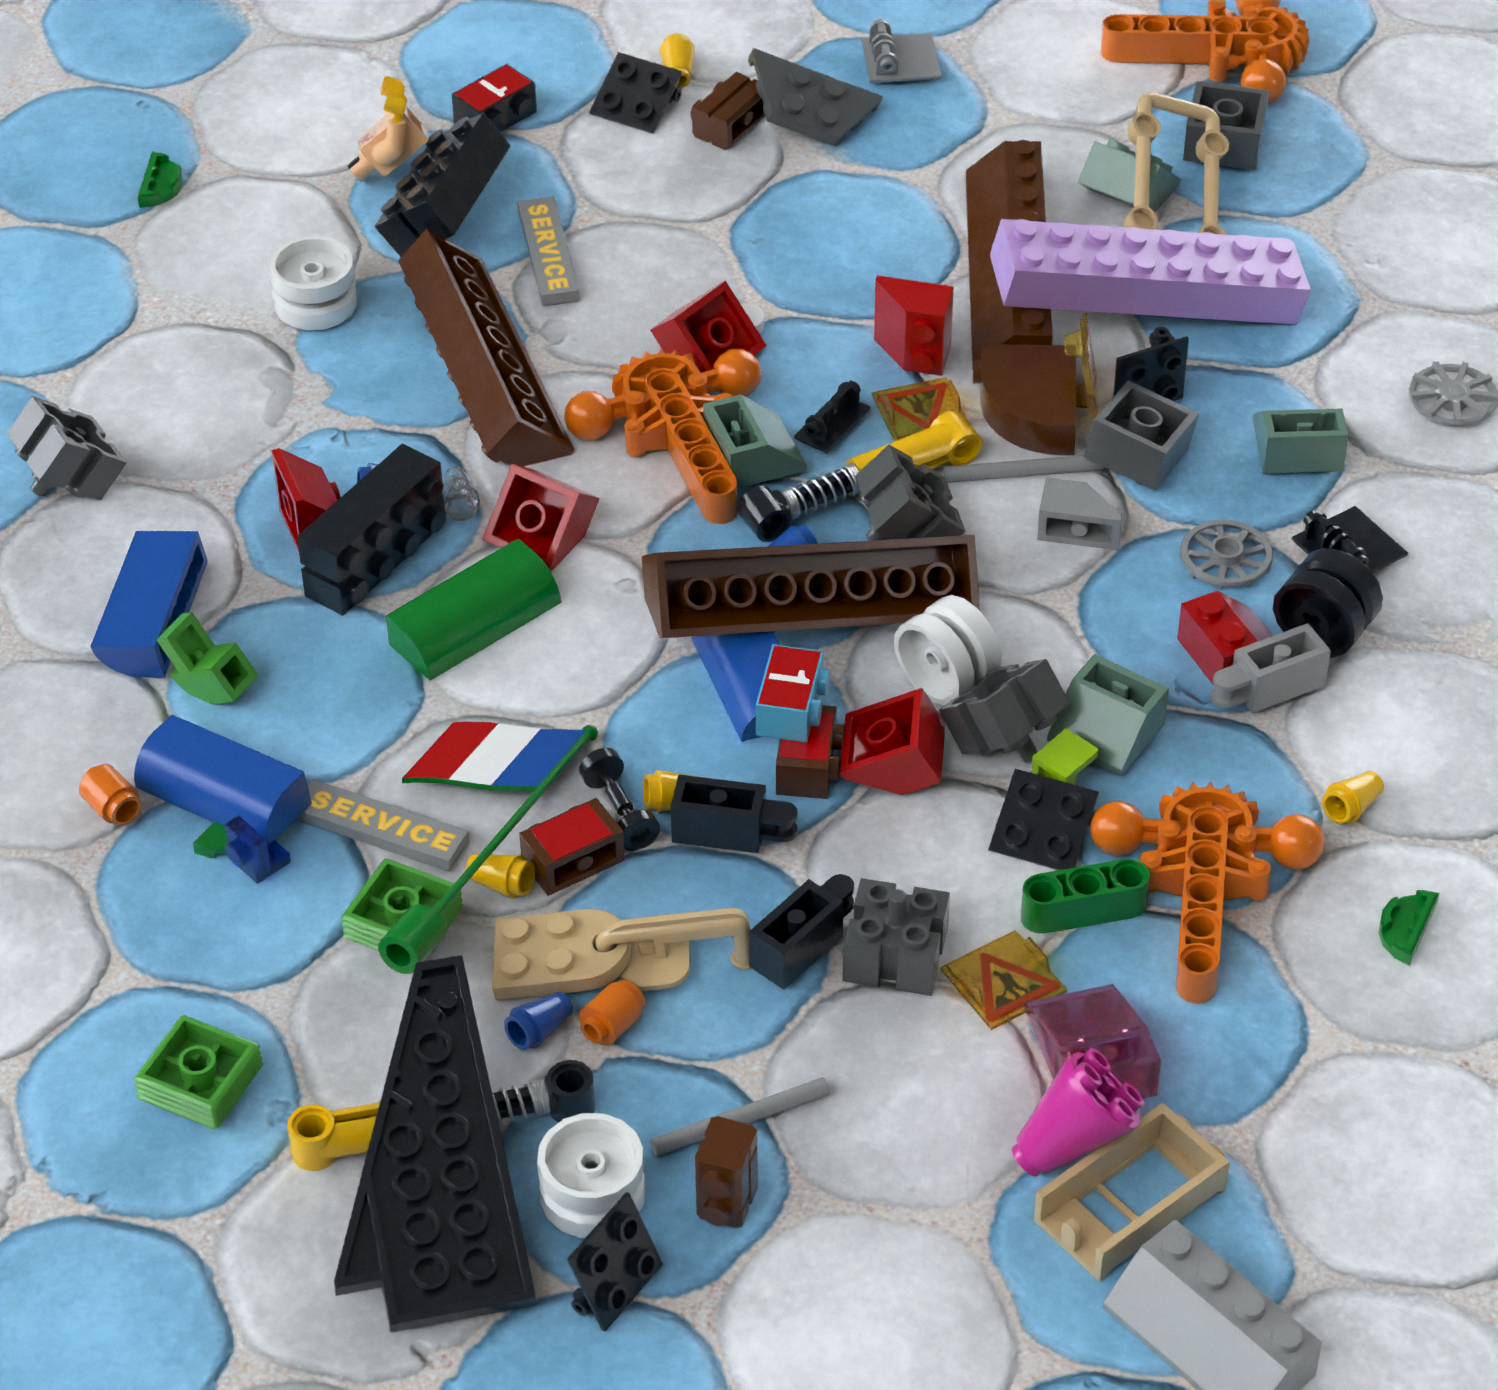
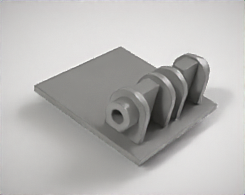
M877 19L870 26V36L861 38L870 83L887 84L896 81L941 79L932 33L891 36L890 24L883 19Z

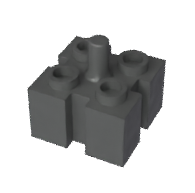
M34 396L30 398L7 432L8 437L16 447V454L26 461L33 471L32 476L35 481L30 488L38 496H44L48 489L55 485L65 488L68 492L80 498L86 495L102 500L127 464L114 444L104 440L106 433L93 416L72 409H68L67 412L63 411L57 404Z
M891 445L886 446L856 475L861 490L860 498L867 507L871 518V529L866 533L869 541L887 540L888 538L892 540L961 536L966 532L958 509L949 503L953 496L945 476L924 464L918 467L913 463L912 457Z
M1047 659L1027 662L1021 667L1018 664L999 667L977 682L975 688L969 692H963L941 707L939 712L962 754L980 752L982 756H985L1002 748L1005 752L1017 749L1023 761L1027 763L1032 761L1033 755L1038 752L1029 736V733L1034 730L1033 727L1036 731H1039L1054 724L1059 719L1057 713L1070 705V702Z
M861 878L854 902V917L849 921L843 944L842 981L878 987L881 978L896 981V990L932 996L939 969V954L942 955L948 931L950 892L914 887L913 894L910 895L906 894L903 890L896 889V883Z

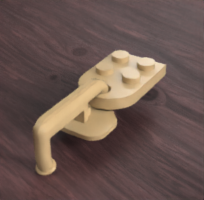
M737 908L620 920L609 912L597 909L495 919L492 980L495 1000L552 995L556 992L588 991L603 987L614 981L617 977L634 983L641 991L674 988L682 984L690 974V940L732 936L734 950L730 956L731 963L738 969L749 970L751 969L749 967V931L751 930L749 919L743 910Z

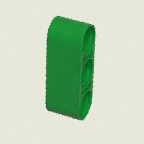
M1121 859L1030 876L1025 880L1022 888L1021 922L1029 931L1043 934L1138 917L1145 912L1147 907L1150 870L1141 861Z

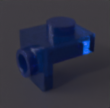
M239 815L224 824L228 842L225 845V850L228 857L257 884L291 862L288 851L275 840L267 846L266 839Z

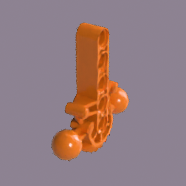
M1209 0L1207 16L1138 14L1107 16L1102 23L1101 55L1104 59L1111 62L1208 64L1209 78L1214 82L1225 81L1228 70L1236 69L1238 65H1243V75L1240 81L1241 87L1270 90L1268 104L1282 96L1287 84L1286 75H1289L1290 69H1299L1300 63L1305 61L1310 37L1304 20L1299 19L1298 13H1288L1287 7L1278 8L1280 0H1235L1236 8L1241 16L1235 15V12L1228 11L1225 0Z
M660 349L658 354L651 355L645 351L643 358L631 357L630 363L620 365L618 374L613 375L612 393H614V398L607 399L604 395L595 391H582L572 397L565 408V424L567 429L579 439L598 440L608 433L613 425V420L626 417L624 429L626 452L628 455L638 457L643 455L645 451L668 450L703 517L714 524H725L733 521L738 514L737 480L703 419V404L740 394L745 397L750 395L760 384L762 377L759 360L750 352L744 349H730L719 356L713 370L700 373L691 353L680 356L677 349L671 354L664 353ZM720 390L722 392L718 395L713 396L709 394L710 392Z
M1211 781L1207 787L1201 788L1192 782L1187 791L1176 786L1172 796L1163 795L1159 802V813L1162 819L1143 818L1142 813L1135 806L1121 800L1108 802L1098 808L1092 818L1090 832L1094 844L1104 853L1115 857L1130 854L1138 849L1141 843L1157 844V850L1144 852L1140 856V861L1150 870L1149 892L1160 890L1182 897L1176 977L1177 993L1182 999L1195 1004L1211 1000L1216 994L1218 985L1223 900L1249 897L1252 900L1259 901L1268 896L1271 866L1267 861L1255 857V851L1271 852L1273 859L1280 865L1292 870L1305 869L1316 863L1325 847L1321 826L1310 817L1293 814L1275 822L1273 828L1256 827L1254 825L1259 815L1257 802H1247L1244 791L1232 794L1229 784L1222 789L1214 788Z

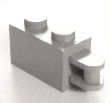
M1308 623L1236 649L1234 651L1233 665L1218 670L1213 676L1215 688L1211 693V701L1219 708H1230L1244 703L1252 713L1322 688L1326 685L1331 650Z

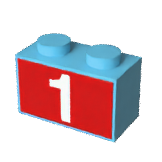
M772 644L756 702L757 736L807 743L811 726H819L822 700H818L819 695H827L829 688L830 670L823 669L824 651Z

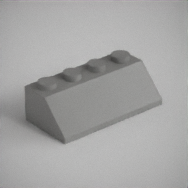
M1176 1219L1139 1248L1103 1302L1104 1310L1197 1390H1300L1316 1376L1322 1341Z

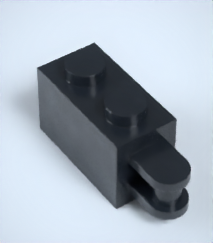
M678 775L670 807L672 843L759 853L762 840L789 842L797 836V824L795 821L797 820L798 812L796 806L790 802L766 799V785Z
M837 874L828 879L822 886H819L810 879L803 883L749 931V967L783 990L788 987L843 937V918L854 908V898L852 896L854 881L852 878L844 874Z

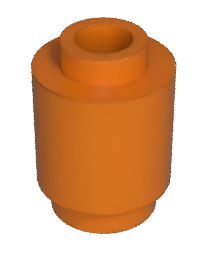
M101 764L92 767L83 775L79 786V794L106 822L123 826L132 822L138 816L142 807L138 791L112 765Z
M628 980L609 983L579 1012L580 1028L584 1036L593 1043L605 1046L612 1045L641 1017L642 1009L646 1003L643 993L634 983Z

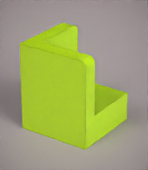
M1065 728L1033 755L1031 773L1076 785L1077 774L1097 758L1098 748Z

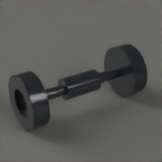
M612 748L594 750L580 763L579 773L588 787L594 789L607 786L605 792L618 815L624 816L617 824L623 830L625 850L636 851L649 846L658 837L660 824L649 810L642 809L632 812L633 804L619 782H615L624 770V763L618 752Z

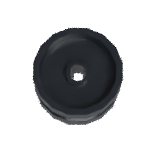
M1322 548L1310 552L1275 594L1273 612L1276 622L1283 632L1308 623L1331 650L1330 658L1346 654L1378 615L1382 608L1383 595L1380 584L1371 570L1356 557L1341 550Z

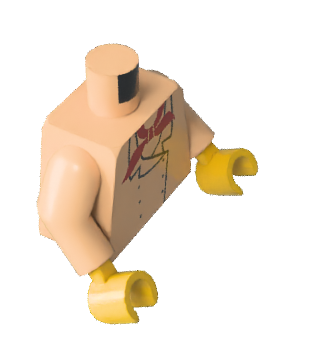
M390 76L384 77L380 90L381 95L387 96L383 108L385 116L360 138L358 146L361 154L347 165L353 175L361 182L375 170L383 177L387 176L429 141L426 127L406 106L407 98L404 95V83Z

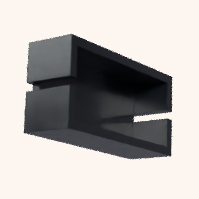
M484 113L471 119L463 117L446 132H443L441 129L434 132L428 138L429 141L425 143L427 147L424 152L411 162V172L396 185L398 191L395 196L382 206L381 211L383 214L374 227L400 257L404 255L426 229L445 239L454 236L511 147Z
M402 443L297 536L300 563L304 565L301 569L304 595L343 616L354 605L362 602L377 584L387 579L393 570L408 556H412L419 546L433 533L440 531L446 522L444 495H442L441 462Z

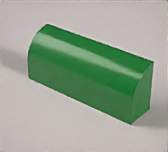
M518 538L386 615L389 645L430 681L560 604V592L552 573L544 561Z

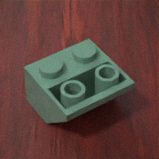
M1110 139L1107 145L1094 141L1077 183L1088 190L1134 207L1136 152L1129 150L1128 146ZM1151 155L1149 208L1156 212L1177 189L1181 179L1171 173L1172 166L1162 162V159Z
M741 394L703 404V419L736 477L737 489L806 471L807 465L778 414Z
M1343 408L1272 410L1253 414V424L1263 474L1343 471L1349 436Z
M1093 654L1071 680L1065 694L1070 705L1057 713L1059 719L1052 724L1047 735V741L1050 742L1067 728L1098 748V756L1092 763L1122 776L1165 725L1169 688Z

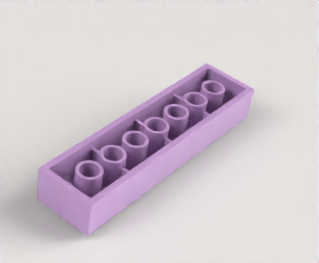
M1001 219L990 252L1003 305L1010 307L1297 325L1311 291L1293 239L1281 237L1268 238L1213 234L1209 232L1196 233L1140 229L1137 227L1124 228L1066 224L1064 222H1038L1024 219Z

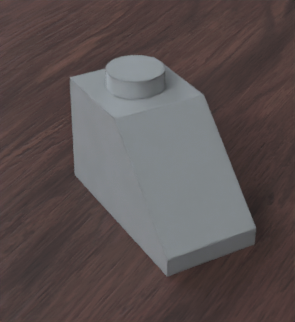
M1046 477L1039 509L1037 540L1119 550L1122 515L1088 483Z

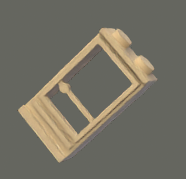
M1162 1102L1141 1117L1140 1125L1133 1131L1097 1148L1038 1190L1035 1198L1034 1222L1101 1282L1109 1276V1271L1137 1252L1144 1243L1173 1220H1181L1219 1192L1221 1194L1226 1191L1230 1161L1227 1160L1225 1154L1218 1146L1209 1144L1194 1131L1185 1117L1179 1114L1176 1115ZM1154 1148L1189 1181L1145 1213L1137 1216L1103 1184ZM1096 1190L1131 1223L1114 1234L1079 1201Z

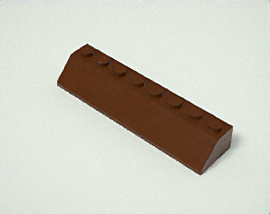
M1003 141L969 167L965 173L972 371L973 360H981V344L1052 345L1051 309L1004 306L990 258V252L1001 219H1024L1046 222L1041 141Z
M426 229L398 262L405 275L403 279L414 294V303L426 320L425 327L437 344L436 351L448 368L447 375L455 384L460 394L458 399L467 409L471 418L470 425L479 435L483 444L481 446L482 451L490 460L496 463L502 461L510 466L515 464L522 467L570 455L575 449L482 258Z
M975 535L659 552L641 556L644 598L660 639L905 623L916 615L923 614L927 607L940 598L949 595L964 598L980 611Z

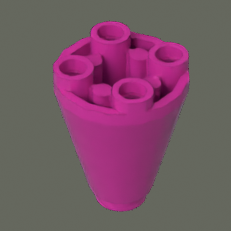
M1091 1048L1085 1054L1077 1052L1065 1061L1018 1134L1017 1143L1012 1147V1154L1017 1163L1028 1174L1037 1177L1042 1172L1048 1173L1130 1133L1140 1125L1138 1109L1144 1105L1143 1098L1129 1083L1122 1085L1117 1077L1109 1071L1111 1066L1108 1060L1098 1050Z

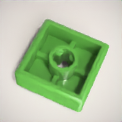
M387 858L383 859L341 916L343 920L342 925L344 926L343 931L345 932L343 936L346 939L378 950L380 940L410 906L421 904L433 908L454 883ZM461 891L440 913L446 930L463 908Z
M182 1015L134 1077L135 1087L137 1088L136 1092L138 1093L137 1097L139 1100L209 1128L217 1129L263 1066L262 1056L260 1055L261 1050H259L260 1045L202 1021Z

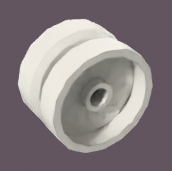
M322 235L302 236L288 240L276 248L270 257L269 271L271 285L273 286L274 310L281 321L293 328L302 330H325L340 325L352 316L357 308V289L354 279L353 254L347 245L335 238Z
M949 595L940 598L927 607L923 614L916 615L900 625L894 634V649L898 663L907 679L916 689L923 688L932 702L943 706L963 692H969L973 686H976L977 682L1001 667V648L989 621L978 608L958 596Z
M581 1113L561 1120L547 1131L539 1144L537 1166L540 1180V1203L547 1219L553 1225L567 1234L578 1238H586L625 1192L630 1193L640 1213L644 1206L645 1197L643 1146L637 1133L621 1119L604 1113Z

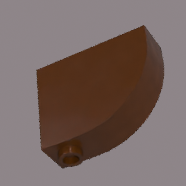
M981 344V360H973V383L981 384V409L989 426L1003 439L1026 450L1044 454L1075 455L1076 345Z

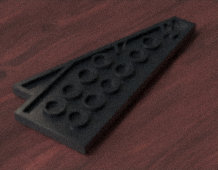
M462 955L418 962L415 965L334 1279L335 1296L381 1288L390 1333L536 1306L535 1289Z

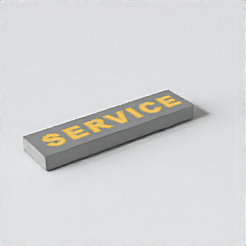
M554 196L517 201L518 214L542 306L580 301L579 287Z
M314 779L308 785L312 804L295 819L447 871L451 870L469 842L468 830Z

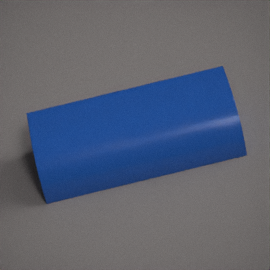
M198 531L135 532L90 646L95 656L103 664L114 671L134 677L166 676L171 660L156 639L181 614L189 613L208 563Z
M772 631L691 637L741 742L762 737L756 735V702L772 644L780 645L775 633Z
M173 714L147 738L139 752L135 765V788L211 822L216 821L264 846L271 844L312 804L304 771Z

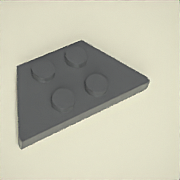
M756 48L752 49L748 57L749 66H754L758 80L755 85L759 96L764 102L763 110L767 122L832 146L840 143L847 133L853 131L861 124L864 117L871 111L874 112L882 101L883 96Z

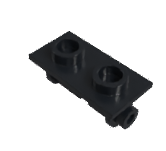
M855 381L842 382L838 386V391L815 415H810L805 420V425L794 435V439L824 453H828L870 410L869 405L860 402L861 388Z

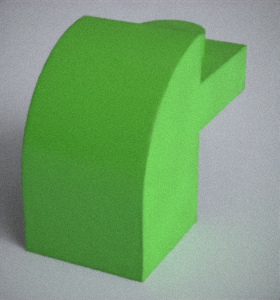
M192 612L181 614L156 639L175 666V669L169 674L171 678L185 692L207 703L222 704L234 702L259 676L236 642L215 645Z

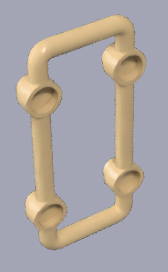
M1153 92L1143 94L1138 100L1137 114L1127 127L1128 138L1136 145L1134 207L1125 217L1124 228L1137 227L1154 230L1158 225L1157 215L1149 208L1151 142L1161 130L1159 120L1152 114V108L1205 122V133L1196 143V155L1200 161L1205 163L1203 226L1197 233L1209 232L1226 235L1225 231L1218 225L1220 160L1229 150V142L1225 135L1220 132L1219 116L1213 109L1207 106Z

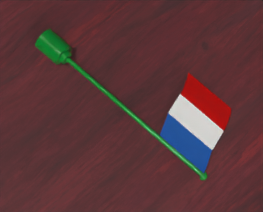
M453 722L402 777V784L440 783L491 791H533V793L433 908L421 904L410 906L380 940L378 951L388 967L398 973L411 974L414 972L416 963L423 962L446 934V926L440 913L586 743L597 738L598 730L595 726L586 725L582 730L537 729L493 722Z

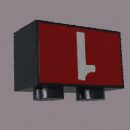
M508 64L499 67L452 93L454 124L463 117L471 119L484 113L499 132L509 128L537 112L535 82Z

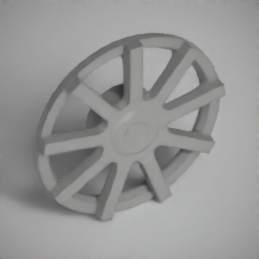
M1438 361L1433 362L1431 367L1425 368L1419 373L1415 372L1409 387V396L1414 407L1425 417L1446 425L1464 426L1483 421L1494 412L1498 404V390L1492 382V376L1490 374L1485 375L1476 369L1468 367L1466 362H1462L1461 365L1440 364ZM1446 372H1456L1458 374L1452 380ZM1437 374L1439 378L1442 380V382L1429 378L1428 376ZM1465 375L1475 378L1466 383L1463 382ZM1419 383L1435 388L1432 390L1416 391ZM1484 385L1489 392L1471 389ZM1437 397V402L1427 410L1419 403L1421 399ZM1471 398L1485 399L1491 403L1488 409H1485ZM1468 406L1478 416L1462 419L1461 410ZM1443 408L1447 411H1452L1454 419L1440 417L1436 413Z
M1214 520L1202 523L1186 534L1181 543L1180 558L1192 579L1196 577L1206 583L1215 585V589L1222 590V587L1245 586L1249 588L1252 587L1253 582L1269 573L1273 560V551L1267 538L1254 527L1238 521ZM1223 526L1239 528L1242 531L1236 538L1225 535ZM1215 527L1217 537L1211 542L1199 532ZM1250 534H1253L1262 542L1260 545L1244 548L1243 542ZM1190 540H1193L1209 551L1188 549V544ZM1266 553L1264 562H1258L1255 560L1245 558L1247 556ZM1191 559H1208L1209 561L1196 567ZM1239 565L1255 569L1256 571L1247 575ZM1214 567H1219L1217 577L1205 573ZM1231 569L1238 578H1224L1226 570Z

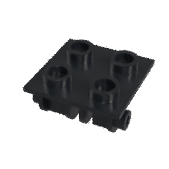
M618 52L589 114L654 134L668 103L678 102L681 98L682 89L677 87V84L683 72Z
M1157 327L1150 334V348L1116 358L1113 397L1129 380L1171 401L1183 398L1189 343L1187 336L1175 339L1170 334L1169 329Z
M1356 506L1327 519L1323 512L1312 510L1303 519L1305 531L1292 537V541L1308 555L1310 552L1322 548L1341 550L1356 557L1372 573L1408 556V552Z
M1015 769L988 851L1055 870L1075 868L1088 826H1090L1096 812L1094 808L1099 792Z
M625 1192L567 1258L580 1285L573 1292L574 1300L571 1302V1306L582 1316H586L589 1312L593 1313L601 1330L606 1331L663 1265L630 1193Z

